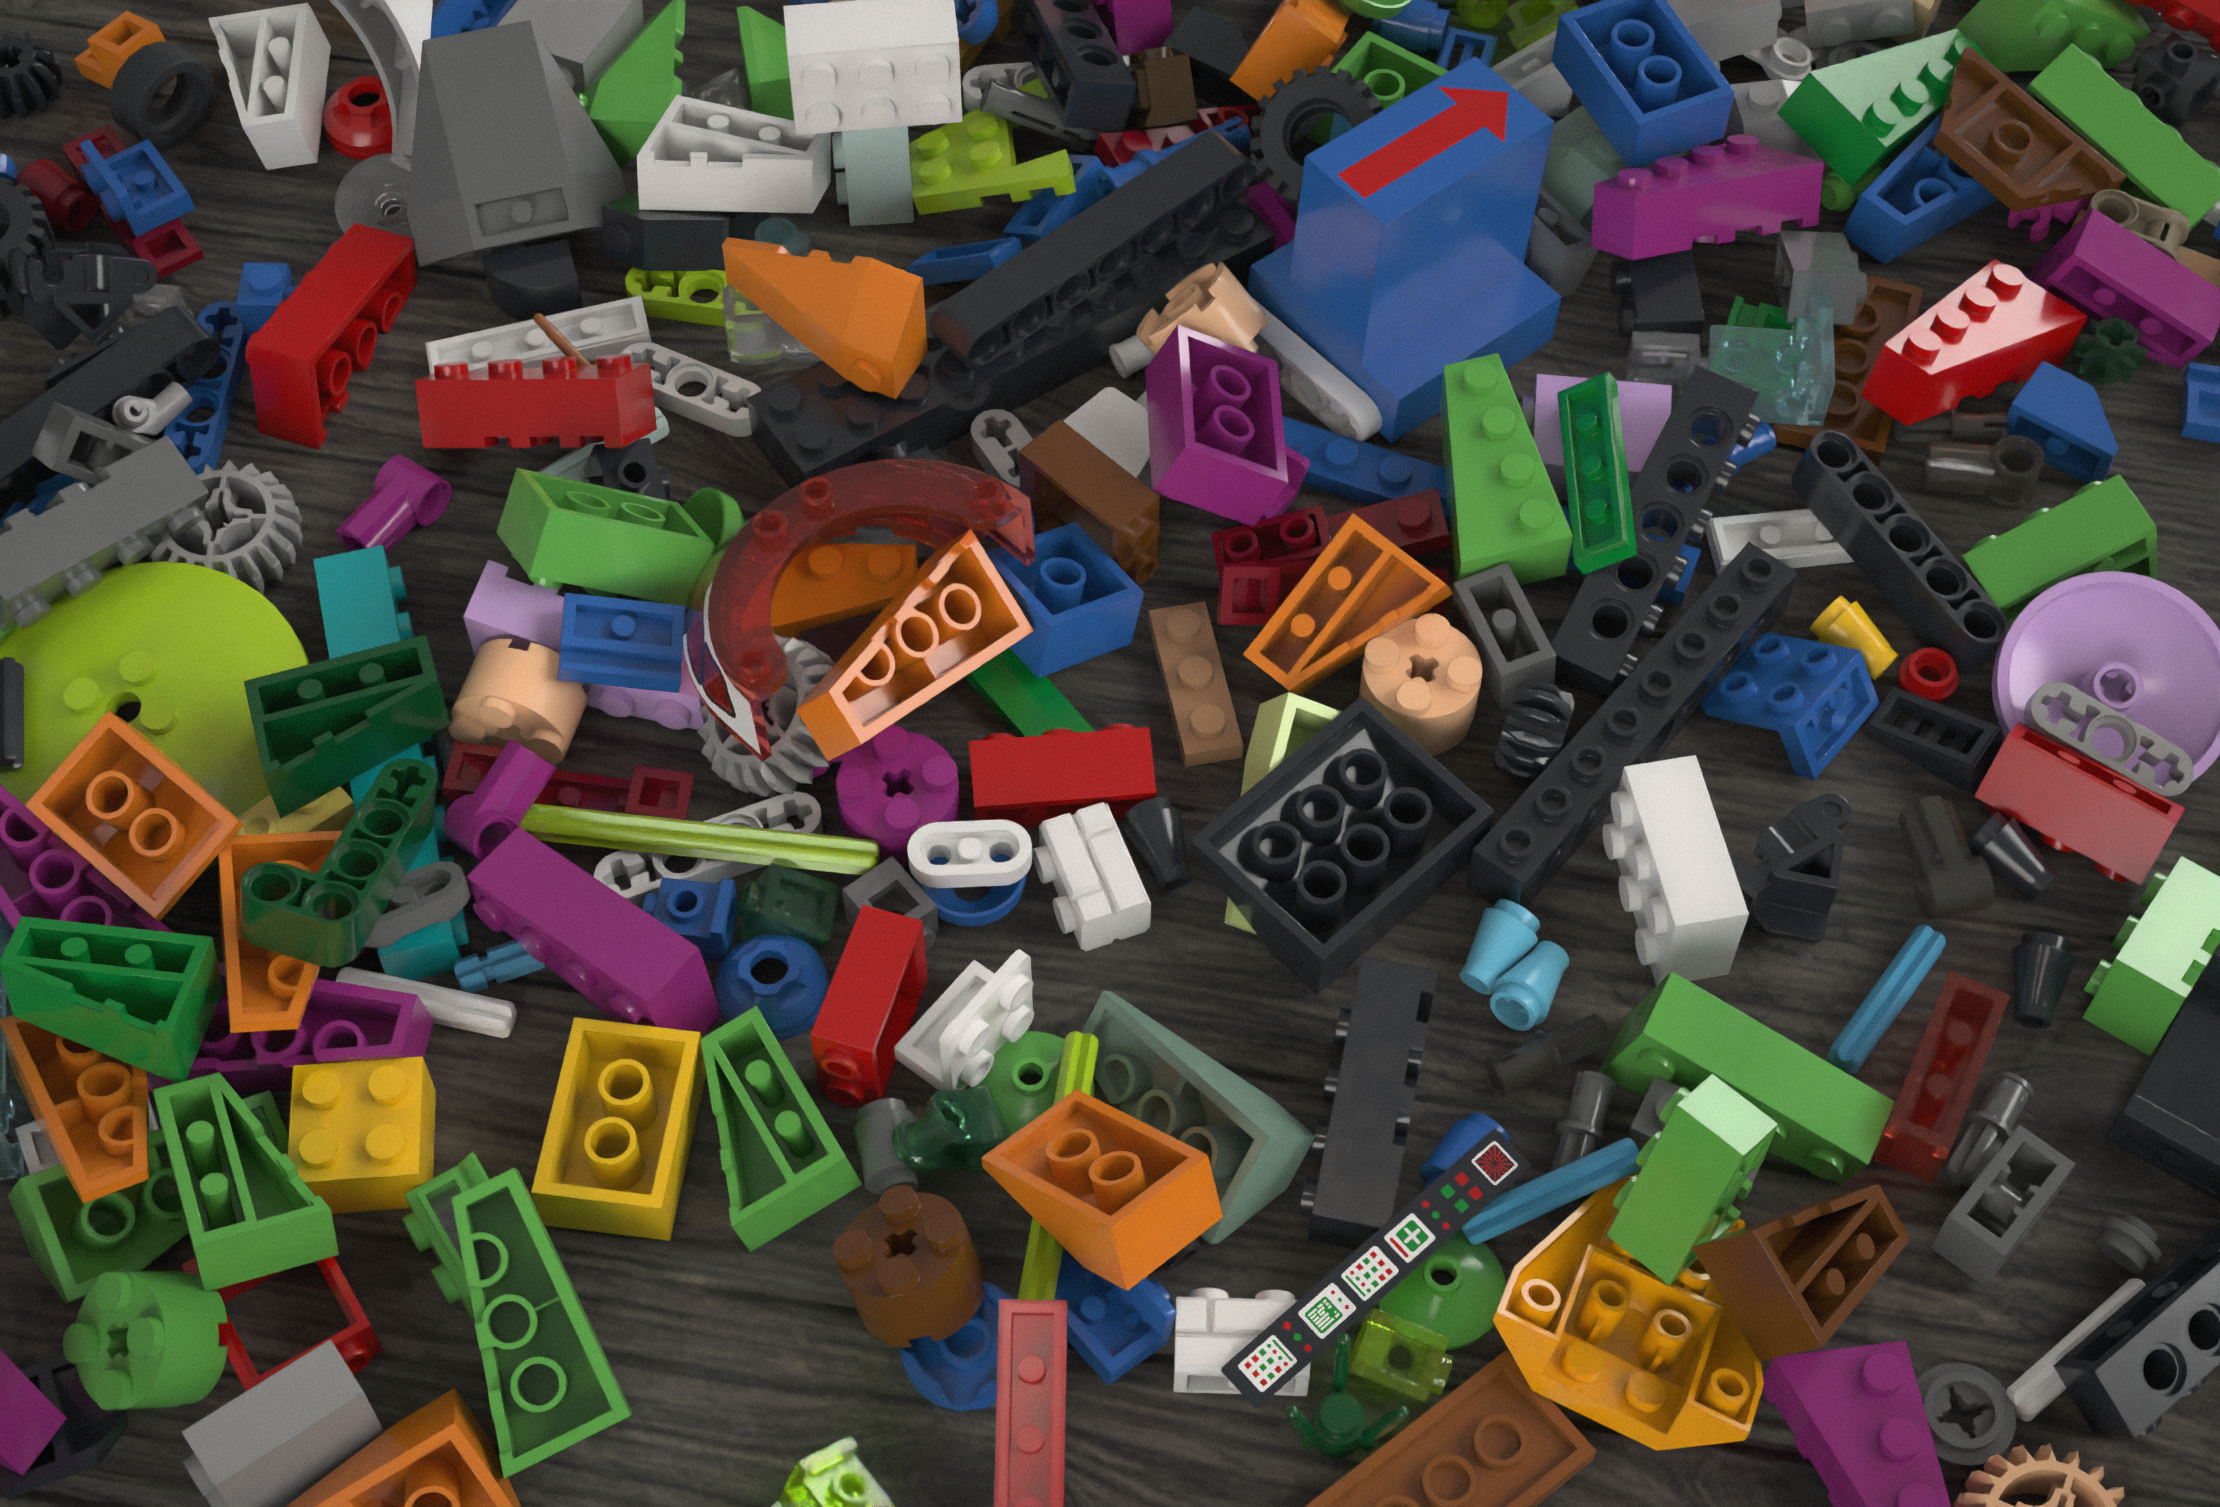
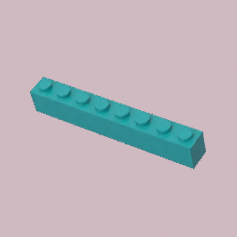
M383 545L313 559L329 659L415 637L409 612L399 613L397 601L408 599L401 566H389ZM433 735L350 780L354 810L356 811L381 769L387 763L396 759L411 758L427 763L436 774V791H441L442 782L435 755L425 757L423 743L434 741ZM444 805L435 806L432 831L407 873L435 862L455 863L453 855L444 857L441 842L450 841L443 829L444 816L446 814ZM462 908L454 918L448 921L433 923L401 937L390 946L377 948L385 974L417 980L454 971L453 963L457 959L462 958L460 945L471 943L464 909Z

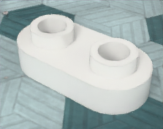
M1009 820L930 823L915 831L909 840L907 848L909 868L912 875L921 884L932 888L1009 885L1022 879L1028 873L1032 864V843L1029 834L1022 826ZM1000 854L1011 858L1009 861L997 863L991 860L994 856ZM936 857H944L949 860L945 865L930 863Z

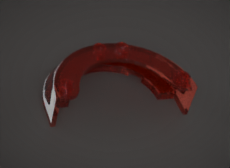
M890 459L859 463L810 478L785 492L737 529L714 552L693 585L685 610L683 647L691 681L700 699L726 730L759 760L764 762L772 756L761 703L776 693L786 683L789 674L786 655L780 649L772 628V602L780 578L800 552L828 540L857 535L856 527H890L894 536L916 540L935 549L972 529L978 541L989 535L1028 567L1036 561L1030 498L1013 486L981 471L953 463L924 459Z

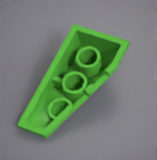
M672 0L653 15L581 93L579 91L575 93L620 169L637 156L675 96L681 95L682 80L674 75V69L677 71L683 64V53L677 50L676 47L684 36L686 3L684 0Z

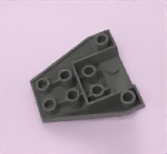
M527 20L423 40L407 204V217L412 238H414L419 267L473 257L474 252L577 231H579L580 235L602 231V205L627 195L621 169L532 21Z

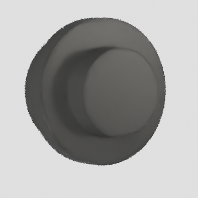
M2125 1214L2121 1219L2108 1215L2100 1223L2099 1226L2102 1233L2095 1241L2096 1245L2110 1260L2123 1269L2134 1274H2140L2146 1265L2155 1266L2162 1257L2160 1250L2154 1244L2158 1239L2157 1234L2140 1219L2129 1214Z

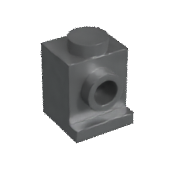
M893 856L842 889L846 920L852 927H854L863 904L922 920L926 952L936 940L935 933L939 931L937 906Z

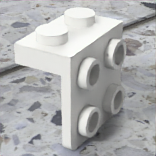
M1018 949L995 974L976 960H973L894 1046L895 1059L953 1101L967 1085L971 1087L977 1086L989 1073L994 1063V1054L1008 1040L1015 1042L1020 1039L1034 1018L1031 957Z

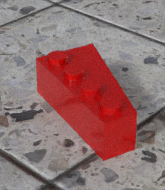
M353 223L338 241L332 243L328 253L315 268L304 275L302 282L285 301L279 303L275 313L262 328L250 336L246 345L245 359L250 364L257 424L260 434L320 450L328 436L327 430L323 428L322 424L330 412L341 414L350 398L349 392L344 389L354 370L366 371L374 358L373 352L377 342V332L388 334L417 284L414 238Z
M1994 259L1883 345L1861 393V397L1906 426L1957 407L1963 397L1975 396L1979 399L1992 394L1996 385L2011 380L2014 384L2026 381L2031 378L2042 361L2057 368L2062 367L2088 316L2024 277L2019 269Z
M609 354L596 357L597 365L577 366L576 357L574 356L542 359V367L522 368L521 359L490 361L487 363L488 370L469 371L468 362L464 361L433 365V374L415 380L423 448H487L499 445V438H507L508 446L511 448H532L552 443L556 436H559L560 448H582L586 444L603 441L605 448H624L657 430L650 362L631 363L630 354Z

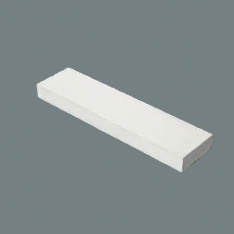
M641 295L545 316L588 362L595 361L598 356L620 354L627 346L637 342H652ZM533 319L425 343L430 374L434 373L433 365L446 362H468L469 371L488 370L487 363L490 361L521 359L522 368L542 367V359L565 356Z

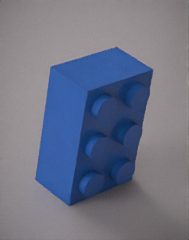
M1603 0L1559 15L1552 63L1628 168H1638L1655 162L1658 158L1669 157L1724 137L1735 91L1666 0Z

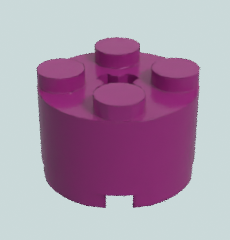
M888 726L863 744L853 748L839 768L836 778V790L844 836L878 842L880 849L879 864L893 856L901 866H909L907 848L909 840L915 831L930 823L960 821L958 768L948 752L928 737L906 732L905 729L899 726Z

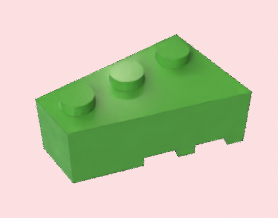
M220 1072L153 1089L168 1155L204 1292L339 1255L331 1208L320 1195L315 1196L298 1175L295 1164L286 1153L282 1155L265 1135L263 1125Z
M1711 1074L1692 1092L1682 1087L1671 1097L1659 1116V1119L1666 1124L1662 1132L1658 1131L1651 1137L1636 1158L1635 1163L1642 1168L1640 1174L1634 1175L1627 1181L1612 1203V1206L1619 1210L1607 1236L1669 1286L1698 1259L1692 1248L1693 1246L1723 1236L1738 1222L1741 1212L1731 1204L1736 1196L1744 1200L1750 1193L1753 1183L1747 1179V1176L1751 1169L1756 1171L1761 1166L1778 1126L1777 1122L1714 1074Z

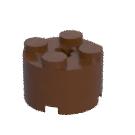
M908 1185L891 1187L880 1196L877 1203L859 1214L845 1232L841 1233L833 1243L832 1250L839 1274L864 1326L873 1337L885 1344L896 1347H912L909 1339L930 1335L933 1342L945 1339L966 1325L982 1304L985 1292L982 1286L984 1273L982 1262L960 1212L951 1202L940 1196L916 1192L914 1188Z

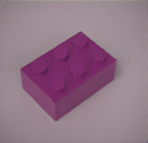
M1177 325L1145 370L1152 491L1169 499L1181 501L1216 513L1221 517L1230 518L1254 527L1289 483L1277 361Z

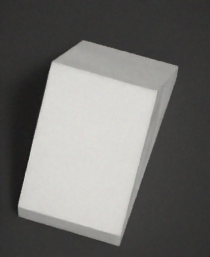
M1557 29L1490 68L1547 116L1565 117L1569 114L1572 89L1552 63Z

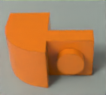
M125 11L88 38L87 42L90 47L74 58V61L83 77L111 89L118 70L129 56L145 45L166 41L157 24L129 11ZM176 75L172 76L167 81L162 83L158 90H160L162 87H164L166 84L172 81L176 77Z

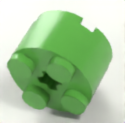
M107 1271L98 1277L95 1285L86 1295L79 1310L76 1323L71 1324L66 1329L63 1338V1352L68 1362L76 1364L82 1385L101 1409L166 1408L192 1404L202 1400L212 1391L224 1369L228 1346H218V1324L228 1323L226 1308L217 1289L204 1292L200 1274L181 1271Z

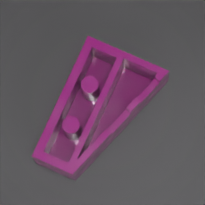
M1906 1341L1791 1354L1772 1358L1763 1378L1764 1386L1762 1392L1770 1405L1776 1404L1795 1435L1793 1442L1804 1459L1809 1457L1830 1491L1827 1497L1833 1507H1951Z

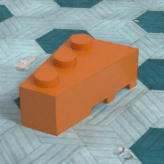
M1283 0L1230 78V81L1260 102L1263 95L1269 98L1272 97L1276 92L1272 85L1282 78L1285 84L1295 79L1293 71L1304 68L1306 73L1310 74L1315 73V66L1329 67L1335 58L1333 56L1349 35L1344 31V28L1352 12L1345 11L1337 0Z

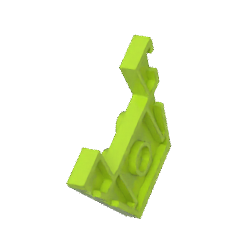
M1039 77L1017 88L1050 101ZM980 107L962 116L963 122L948 123L909 143L912 198L919 215L981 207L984 204L983 197L1010 193L1012 201L1017 202L1031 200L1033 197L1032 190L1053 187L1056 196L1076 192L1073 167L1066 149L1016 165L1012 129L1021 125L987 112L984 113L979 110Z

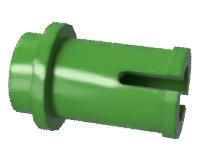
M1882 164L1852 188L1834 170L1826 173L1822 180L1821 203L1829 210L1843 212L1850 209L1854 201L1858 200L1860 195L1886 169L1885 165Z

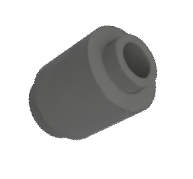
M894 1098L880 1099L864 1105L855 1115L857 1124L852 1132L866 1189L871 1193L882 1195L891 1187L908 1185L917 1191L919 1184L928 1177L929 1170L914 1114L907 1111L906 1105L902 1100Z

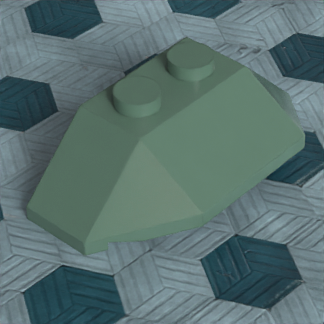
M1583 105L1553 125L1541 186L1585 229L1590 231L1592 230L1595 183L1617 177L1620 170L1627 169L1628 167ZM1712 141V142H1709V143H1706V144H1703V145H1700V146H1704V145H1709V146H1711V145L1713 144V141ZM1691 149L1669 157H1681L1691 154ZM1655 162L1646 164L1638 168L1643 169L1655 165Z

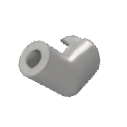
M171 382L153 399L136 396L120 398L113 406V420L118 427L133 433L153 436L161 432L193 400L181 385Z

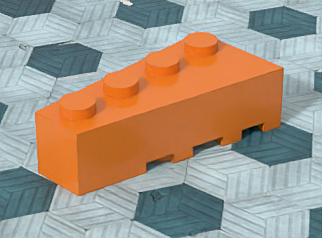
M972 529L967 530L935 550L795 709L827 761L863 744L1034 631Z

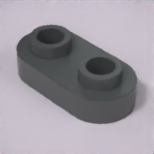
M435 862L406 873L365 942L364 947H387L405 935L433 923L445 922L454 918L467 904L471 894L461 867L452 862Z

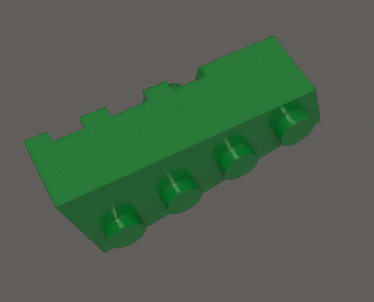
M1954 29L1811 71L1779 109L1777 114L1852 188L1915 140L1942 112L1956 63L1966 47L1970 46L1993 66L1994 64L1982 53L1980 47L1973 40L1967 38L1958 29Z

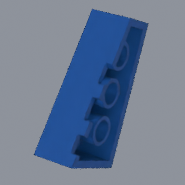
M1941 113L1860 195L1842 231L1846 238L1884 265L1999 200L1932 144Z

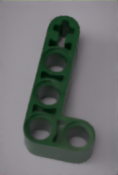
M396 759L387 763L379 772L317 874L276 862L259 863L250 867L243 874L240 882V928L242 936L249 943L259 948L319 966L337 967L353 961L360 953L377 921L432 831L437 780L435 771L427 763L417 759Z

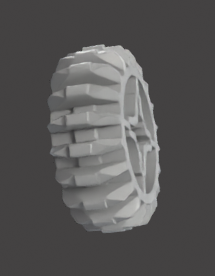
M228 460L222 470L216 471L205 463L203 473L197 475L209 492L205 509L201 511L204 515L203 519L182 534L175 536L170 530L153 540L154 548L147 554V557L151 560L150 563H187L220 571L246 583L263 595L264 582L267 580L282 582V567L295 566V550L302 547L301 541L303 536L300 530L302 529L300 524L302 523V518L298 507L295 506L292 493L286 488L285 484H279L278 479L273 476L271 471L260 474L259 470L252 463L246 465L240 471L230 460Z
M775 634L770 641L754 639L750 652L747 650H735V664L732 667H721L733 686L750 704L761 755L729 727L709 705L701 707L699 709L700 712L708 719L697 731L706 742L701 753L712 762L711 769L720 778L730 782L733 787L745 793L751 792L760 796L774 797L778 792L794 794L798 782L813 784V769L816 766L829 767L827 759L795 709L836 664L831 660L830 656L802 639H789L788 637H780ZM721 678L717 686H706L712 694L714 701L732 713L723 678Z

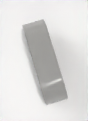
M1001 409L984 411L976 416L971 424V446L974 456L988 475L994 476L1020 491V476L1015 477V465L1019 467V451L1033 439L1012 413ZM994 433L998 438L1006 437V447L1003 448L995 437L987 438V435Z

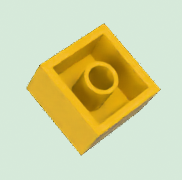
M423 1056L293 1066L288 1157L297 1167L300 1178L315 1196L320 1195L331 1208L332 1214L410 1208L404 1194L433 1179L436 1089Z

